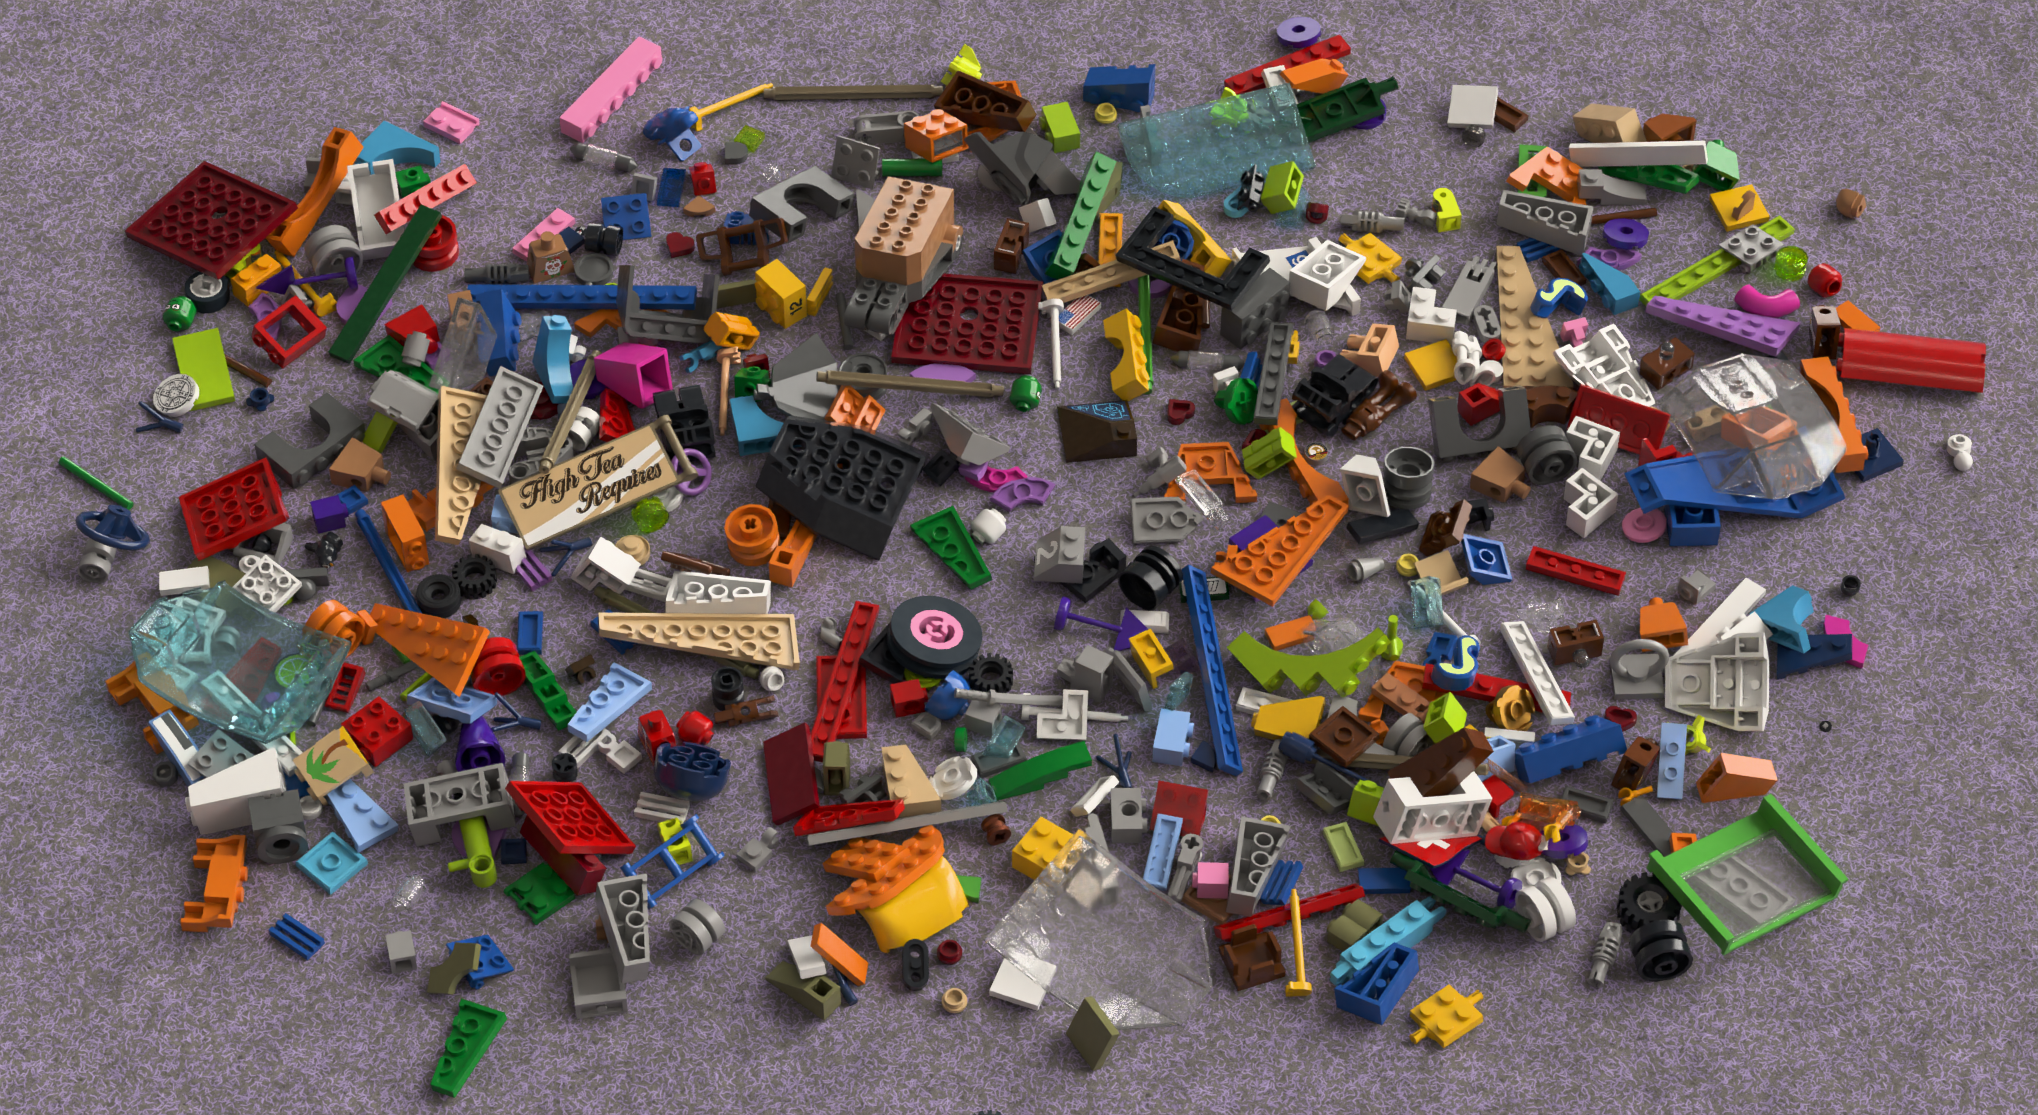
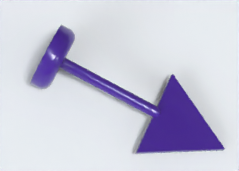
M352 256L345 259L344 272L295 279L291 264L256 286V289L285 295L289 285H300L347 277L349 288L358 289L354 258Z
M1062 597L1054 623V629L1059 631L1064 629L1067 619H1072L1119 632L1114 650L1118 651L1130 649L1129 638L1148 630L1127 607L1121 626L1069 613L1071 600L1067 597Z
M1463 850L1448 863L1440 867H1429L1436 879L1446 885L1450 884L1457 873L1499 893L1497 906L1503 905L1513 909L1516 905V893L1522 889V881L1517 878H1509L1500 887L1461 869L1460 867L1470 853V850Z

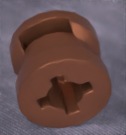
M1001 814L990 815L981 823V829L987 833L986 839L990 845L1004 843L1011 836V830L1008 826H1005V818Z

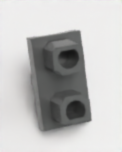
M1436 254L1424 267L1422 265L1424 261L1421 258H1410L1406 261L1405 268L1407 271L1405 274L1408 277L1414 276L1411 283L1406 287L1410 293L1413 287L1427 289L1433 287L1425 279L1426 276L1436 284L1446 273L1437 264L1441 258Z
M879 774L873 777L864 775L858 780L857 788L854 790L845 788L839 792L842 804L879 801L887 796L882 785V777Z

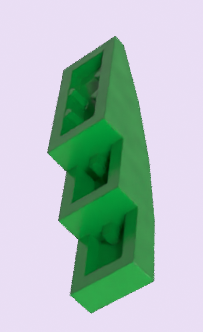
M535 651L519 657L526 673L524 683L543 712L558 731L568 727V723L577 711L568 702L567 694L556 682L554 673Z
M1085 741L1057 748L1017 764L990 778L989 784L996 801L1042 790L1045 783L1068 778L1069 771L1092 766V759Z

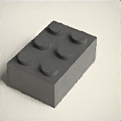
M1268 268L1256 279L1233 311L1222 307L1220 335L1240 350L1247 344H1252L1257 336L1269 331L1270 322L1275 323L1287 316L1289 312L1290 282L1273 269Z

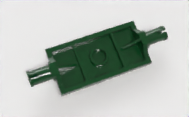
M1394 76L1378 83H1369L1365 77L1284 109L1286 119L1271 123L1270 130L1275 138L1293 131L1298 136L1302 145L1311 143L1384 114L1385 107L1380 100L1381 95L1398 90V83Z
M1397 850L1392 855L1390 863L1407 872L1404 879L1411 882L1409 885L1411 888L1422 893H1433L1431 898L1442 904H1454L1453 910L1465 916H1476V922L1485 927L1496 929L1497 926L1505 927L1507 924L1522 933L1527 931L1531 923L1530 919L1503 905L1489 908L1431 877L1425 864Z

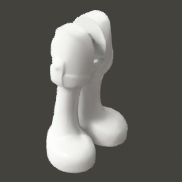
M1461 331L1455 332L1452 340V350L1454 355L1457 356V363L1454 367L1456 380L1462 385L1469 382L1470 387L1477 383L1490 386L1495 381V372L1489 366L1480 367L1479 359L1482 356V349L1477 338L1472 335L1468 337L1466 333Z

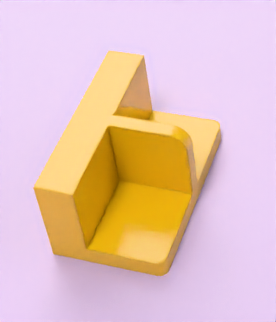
M1150 628L1129 638L1131 655L1152 689L1157 688L1156 677L1174 668L1172 661Z

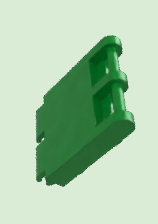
M544 862L507 886L503 891L507 897L511 896L518 903L517 907L521 911L524 910L532 918L531 921L535 925H538L575 899L573 890L549 864L546 865ZM515 892H517V893L523 898V900H521V899L515 894ZM529 906H531L538 914H535V913L529 908Z

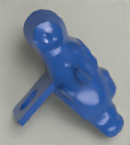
M689 106L685 108H667L663 112L656 114L651 120H648L643 128V134L646 138L650 140L662 139L658 141L657 145L666 142L680 161H684L702 147L701 143L689 129L698 121L696 113L689 111ZM681 140H687L690 143L691 149L689 151H683L680 148L679 143Z

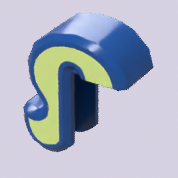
M1556 278L1550 281L1545 291L1541 288L1536 292L1530 309L1535 316L1547 318L1560 303H1563L1567 309L1576 315H1581L1588 296L1586 291L1577 283L1565 278Z
M1464 635L1456 640L1457 648L1453 650L1454 664H1434L1431 678L1440 688L1459 691L1466 690L1472 686L1479 667L1477 657L1480 645L1471 636Z

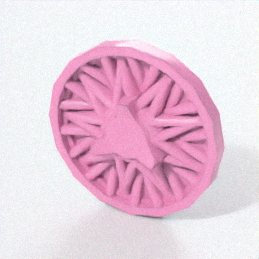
M1637 508L1628 513L1622 521V531L1625 537L1638 543L1654 541L1662 536L1667 529V519L1664 513L1658 509L1643 514L1641 508Z

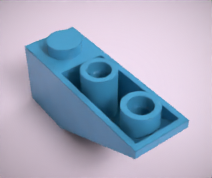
M1582 253L1579 270L1590 282L1592 290L1595 293L1597 292L1602 298L1605 308H1609L1613 315L1638 307L1640 291L1628 275L1587 253Z

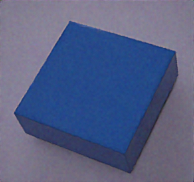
M356 485L337 494L341 504L346 503L348 515L369 504L368 499Z

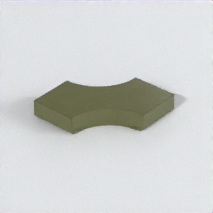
M455 942L454 949L449 958L441 965L430 968L427 993L455 994L459 981L466 974L478 970L481 945L477 943Z

